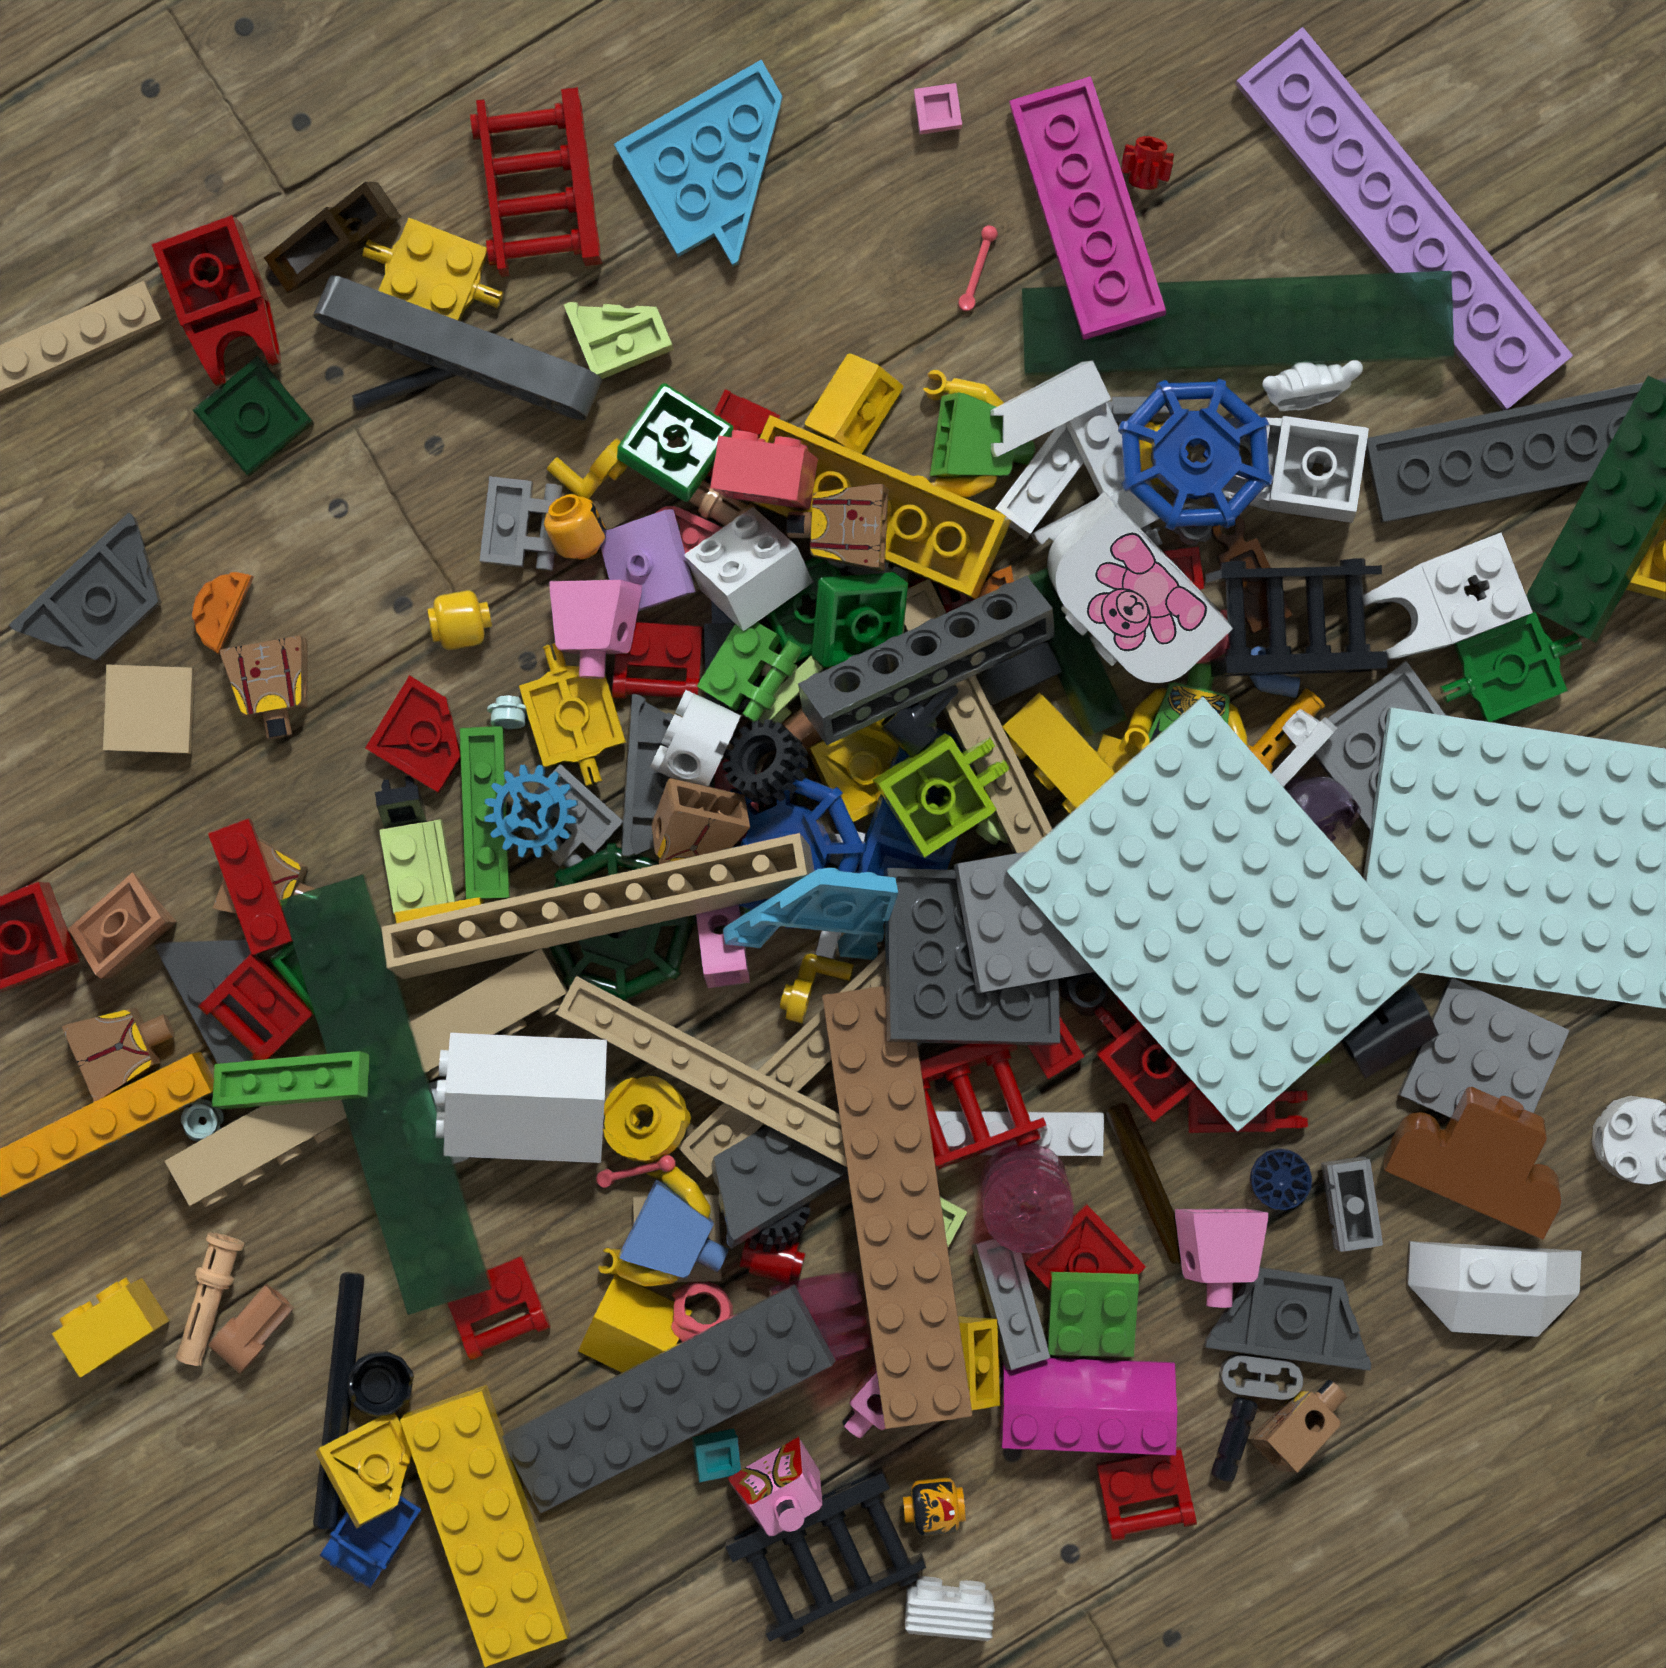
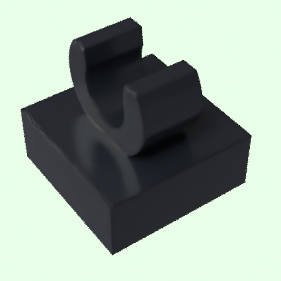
M405 776V787L395 789L391 788L389 779L383 780L381 785L382 791L375 792L376 807L384 829L427 822L426 810L418 785H415L411 776Z

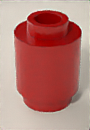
M748 1238L746 1240L740 1267L749 1269V1274L789 1284L791 1276L800 1277L806 1253L798 1251L799 1242L792 1246L787 1243L785 1250L777 1252L774 1244L769 1253L763 1252V1244L760 1243L757 1244L755 1250L748 1247L751 1239Z

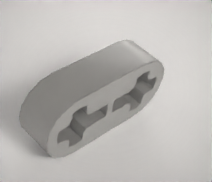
M1233 1354L1224 1360L1220 1368V1378L1225 1387L1239 1395L1286 1400L1295 1397L1301 1391L1303 1385V1375L1300 1369L1291 1361L1282 1358ZM1243 1362L1247 1371L1258 1373V1379L1244 1378L1242 1385H1236L1235 1379L1229 1376V1371L1237 1369L1238 1363ZM1281 1368H1287V1373L1294 1377L1293 1384H1286L1284 1390L1279 1391V1387L1275 1382L1265 1380V1374L1279 1375Z

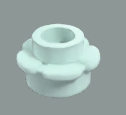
M509 695L499 696L496 698V703L490 704L487 707V712L491 713L492 726H503L504 729H519L525 726L527 711L526 706L522 704L521 698Z
M205 1099L192 1103V1106L185 1108L181 1115V1124L184 1126L185 1134L194 1141H200L220 1130V1124L224 1121L222 1110L212 1107L211 1102ZM205 1117L207 1120L206 1124L201 1125L199 1118Z

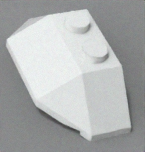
M1409 1241L1407 1285L1451 1332L1538 1337L1580 1292L1581 1251Z

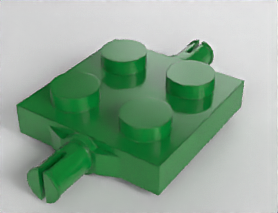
M1533 612L1456 643L1454 648L1462 665L1463 678L1440 686L1441 694L1458 688V691L1443 696V699L1446 703H1449L1452 700L1470 694L1477 702L1484 721L1492 722L1567 692V687L1560 673L1559 657L1582 649L1581 641L1564 647L1565 644L1579 639V636L1574 632L1552 642L1543 631L1536 612Z

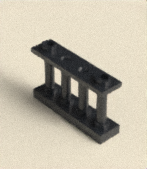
M1364 558L1340 560V566L1246 569V561L1220 563V570L1205 574L1206 583L1226 582L1227 617L1233 629L1228 633L1229 649H1225V656L1210 660L1211 677L1372 672L1388 668L1387 651H1371V645L1366 644L1364 602L1362 598V579L1382 574V565L1366 566ZM1345 579L1349 645H1345V652L1331 653V645H1326L1323 580ZM1305 580L1309 646L1305 647V654H1291V646H1287L1283 581ZM1266 581L1269 647L1265 648V655H1251V648L1246 645L1243 582Z
M882 1467L823 1494V1505L821 1508L804 1518V1523L798 1530L792 1532L783 1530L775 1536H768L761 1526L757 1525L726 1540L725 1547L732 1562L743 1558L745 1564L750 1563L776 1619L775 1622L766 1626V1636L769 1642L778 1637L781 1642L789 1641L805 1631L803 1626L895 1582L898 1587H903L921 1578L920 1571L926 1568L923 1554L920 1553L914 1557H908L882 1501L885 1498L883 1492L890 1489L889 1481ZM859 1503L862 1508H867L893 1564L892 1567L871 1577L843 1520L846 1517L844 1510ZM820 1521L823 1527L828 1526L854 1582V1585L833 1595L830 1594L804 1538L807 1535L805 1528ZM782 1540L784 1545H789L815 1603L794 1613H791L765 1557L768 1553L766 1547Z

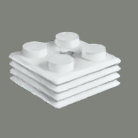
M921 1576L916 1583H911L907 1586L906 1611L904 1614L905 1629L909 1634L989 1641L993 1638L991 1630L993 1629L992 1621H994L993 1612H995L993 1596L989 1590H985L984 1583L966 1580L960 1581L959 1587L942 1586V1579Z

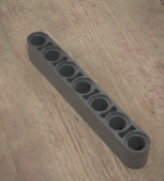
M339 276L329 277L313 314L317 321L329 328L576 420L583 421L587 419L602 383L601 377L589 369Z

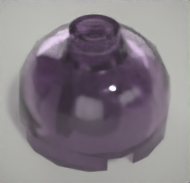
M1299 776L1283 787L1331 842L1336 839L1332 833L1342 823L1348 830L1360 816L1362 808L1353 795L1341 783L1330 777L1318 776L1305 780L1303 776Z

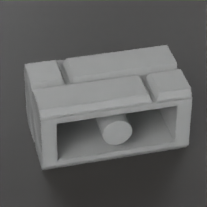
M1355 1157L1321 1163L1330 1224L1334 1225V1228L1331 1230L1334 1248L1343 1252L1382 1246L1383 1241L1370 1159Z

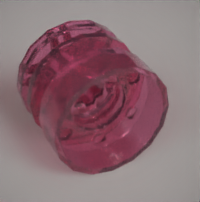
M1032 1143L1020 1148L1017 1147V1144L1004 1147L988 1160L981 1173L980 1196L983 1218L990 1235L1001 1246L1018 1253H1037L1052 1248L1063 1239L1073 1222L1074 1202L1070 1180L1065 1165L1052 1150L1037 1143ZM1026 1201H1027V1203H1028L1030 1206H1034V1205H1035V1207L1032 1208V1209H1028V1207H1027L1026 1205H1020V1204H1021L1022 1202H1026Z
M849 1271L820 1275L769 1288L770 1296L795 1284L836 1361L847 1358L852 1353L871 1346L869 1333L849 1334V1331L867 1325L865 1316H846L844 1310L862 1301L857 1272Z

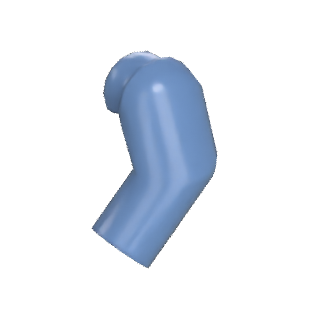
M1258 646L1253 648L1251 655H1265V647ZM1289 675L1250 676L1255 687L1262 692L1292 698L1297 697L1300 685L1299 677Z

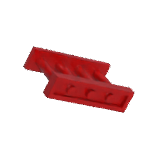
M578 87L561 89L562 103H555V108L489 116V109L485 99L476 100L478 114H470L473 139H481L494 238L493 240H486L488 260L490 266L497 265L501 277L510 276L508 259L574 251V255L582 254L585 266L602 264L582 103ZM557 125L558 129L566 128L568 145H560V150L495 158L492 133ZM563 167L564 171L571 170L573 187H566V192L500 200L497 175ZM568 209L569 213L577 212L579 229H571V234L505 242L502 217Z
M966 1044L920 1062L936 1171L1015 1141L1017 1147L1020 1148L1042 1139L1040 1132L1048 1129L1044 1117L1031 1122L1008 1061L1012 1058L1010 1052L1018 1049L1017 1045ZM985 1061L988 1067H993L1015 1126L1011 1130L992 1137L968 1077L971 1074V1066ZM942 1077H946L947 1082L953 1083L974 1140L973 1144L952 1152L949 1150L928 1090L931 1089L929 1082Z

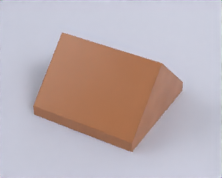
M132 872L68 929L95 975L100 979H112L176 924L177 921Z

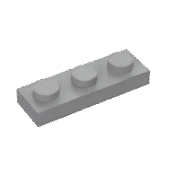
M1009 1233L972 1244L992 1319H997L998 1343L1005 1369L1013 1370L1049 1359L1050 1354L1016 1233Z

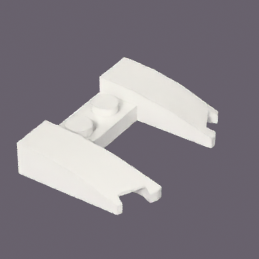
M1093 360L1081 362L990 410V416H1003V443H991L993 457H998L1065 423L1099 495L1105 491L1140 528L1160 519L1133 493L1125 491L1121 484L1124 481L1122 434L1118 432L1119 427L1107 404V401L1111 400L1110 395ZM1150 480L1147 481L1146 483L1153 488ZM1093 501L1032 533L1033 540L1039 545H1043L1048 538L1054 541Z

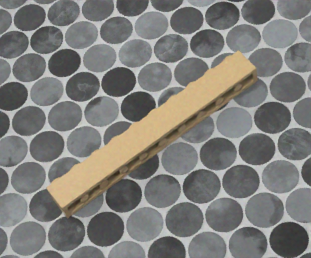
M797 833L383 926L381 929L387 969L400 978L407 979L771 898L815 871L811 848L803 836Z
M545 948L539 949L360 1050L369 1054L367 1098L261 1106L165 1160V1163L189 1206L201 1201L206 1208L226 1197L227 1193L224 1188L239 1180L243 1187L263 1176L265 1173L262 1166L274 1159H277L279 1165L290 1161L303 1153L299 1145L313 1137L317 1144L329 1139L340 1132L336 1124L349 1117H352L355 1123L378 1111L374 1105L375 1102L388 1095L392 1102L415 1090L411 1082L425 1074L430 1081L438 1077L440 1050H449L450 1033L496 1035L501 1032L503 1035H513L527 1027L524 1018L539 1011L541 1016L544 1017L559 1009L563 1002L561 997L567 994L568 989L562 982L563 980Z

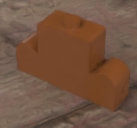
M1474 1087L1466 1088L1444 1130L1440 1129L1439 1123L1431 1115L1421 1112L1412 1113L1401 1121L1384 1154V1171L1542 1240L1554 1221L1562 1202L1559 1179L1555 1171L1546 1165L1534 1164L1547 1140L1544 1118L1525 1110L1520 1102L1508 1096L1497 1098Z

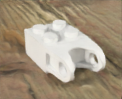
M1283 416V418H1267L1270 424L1267 427L1269 473L1273 476L1271 486L1265 487L1249 505L1268 511L1353 523L1357 511L1369 428ZM1236 418L1225 419L1235 429L1244 426ZM1250 436L1240 439V444L1245 446L1251 453ZM1314 463H1320L1324 465L1322 471H1328L1329 473L1315 476L1309 470L1313 468ZM1235 475L1222 489L1225 498L1231 499L1248 480Z
M1502 533L1423 562L1362 596L1365 606L1372 603L1396 602L1404 606L1410 614V632L1394 647L1385 650L1387 651V660L1445 648L1533 613ZM1468 580L1473 584H1477L1480 588L1478 601L1474 595L1467 596L1465 594L1464 588L1470 585Z

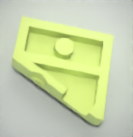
M577 302L563 304L590 370L599 375L601 379L674 350L657 307L635 306L634 308H624L621 305L603 304V307L578 306Z

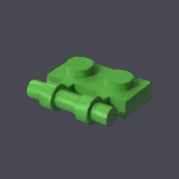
M758 622L745 631L735 624L697 687L735 711L743 699L747 697L751 701L742 714L752 721H757L765 709L771 710L777 700L774 698L775 693L786 676L791 678L797 668L794 663L803 649L788 640L781 653L777 654L773 652L781 640L777 633ZM765 664L771 666V669L758 688L753 683Z

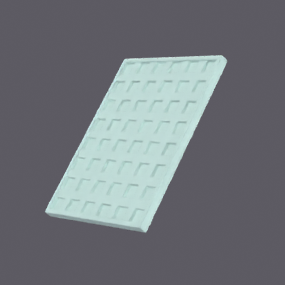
M1204 697L1195 702L1006 870L1237 1132L1434 959Z
M1388 708L1363 879L1434 958L1419 973L1666 1008V749Z

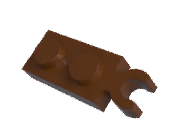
M1240 515L1235 519V532L1233 535H1225L1222 533L1220 526H1212V537L1217 543L1224 545L1227 550L1216 557L1219 564L1231 561H1246V569L1271 568L1258 539L1255 538L1245 542L1243 538L1245 523ZM1266 581L1243 582L1245 622L1251 635L1268 627ZM1284 598L1285 619L1292 616V613Z

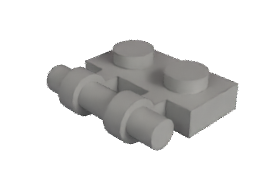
M489 476L479 561L487 564L523 568L525 551H532L538 553L536 569L553 571L554 555H558L545 530L544 519L548 513L549 506L561 497L563 486L546 484L544 500L532 498V481ZM530 513L542 515L539 538L527 536Z
M560 764L552 773L556 771L561 774L557 783L559 787L565 784L572 786L573 789L565 796L567 800L578 801L579 805L577 807L569 809V815L577 818L578 823H567L566 828L572 832L570 840L567 839L563 842L559 837L556 839L560 850L555 852L548 845L544 846V848L552 854L551 860L559 867L564 865L568 868L583 860L575 853L582 843L594 853H597L620 828L623 820ZM541 784L533 794L540 795L550 790V788ZM559 804L552 809L549 822L554 817L559 820ZM526 808V812L522 814V818L532 819L533 821H535V823H538L542 828V825L538 821V815L535 816ZM524 828L522 833L529 840L539 839L533 829Z

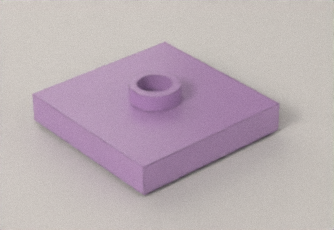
M674 509L663 510L607 530L605 540L600 547L609 580H624L642 585L638 611L696 592L689 565L684 556L685 550Z

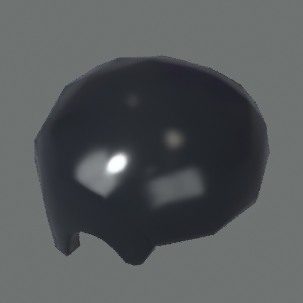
M386 1350L369 1352L359 1358L350 1370L347 1385L348 1395L354 1406L362 1413L373 1417L393 1415L409 1401L414 1375L402 1357Z

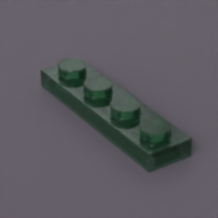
M1045 568L1028 575L1031 582L1053 608L1055 637L1047 641L1062 670L1061 673L1057 674L1086 738L1127 720L1128 718L1090 640L1088 632L1082 636L1065 618L1066 615L1061 610L1064 604L1050 580L1048 569Z

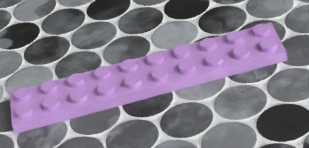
M1303 27L1236 81L1235 85L1503 411L1510 408L1573 356Z

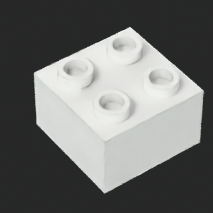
M754 507L736 517L728 525L684 554L700 590L743 631L813 583L798 547Z

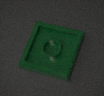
M258 355L192 410L249 477L314 423Z

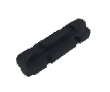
M1237 1397L1234 1400L1230 1412L1233 1417L1227 1421L1218 1449L1220 1457L1215 1458L1211 1470L1212 1475L1219 1480L1233 1482L1239 1467L1236 1462L1242 1458L1251 1430L1249 1422L1254 1421L1258 1409L1257 1404L1252 1400L1243 1397Z

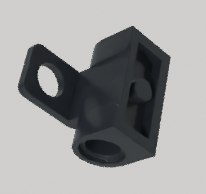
M1409 984L1395 992L1340 1042L1347 1056L1362 1076L1367 1078L1439 1036L1427 1007L1416 990Z

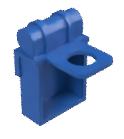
M400 1495L398 1505L393 1510L357 1529L348 1512H345L335 1529L331 1532L330 1535L332 1537L324 1547L320 1557L330 1562L329 1565L333 1568L337 1567L353 1577V1581L356 1583L360 1582L371 1588L382 1569H386L399 1549V1543L418 1516L421 1508Z

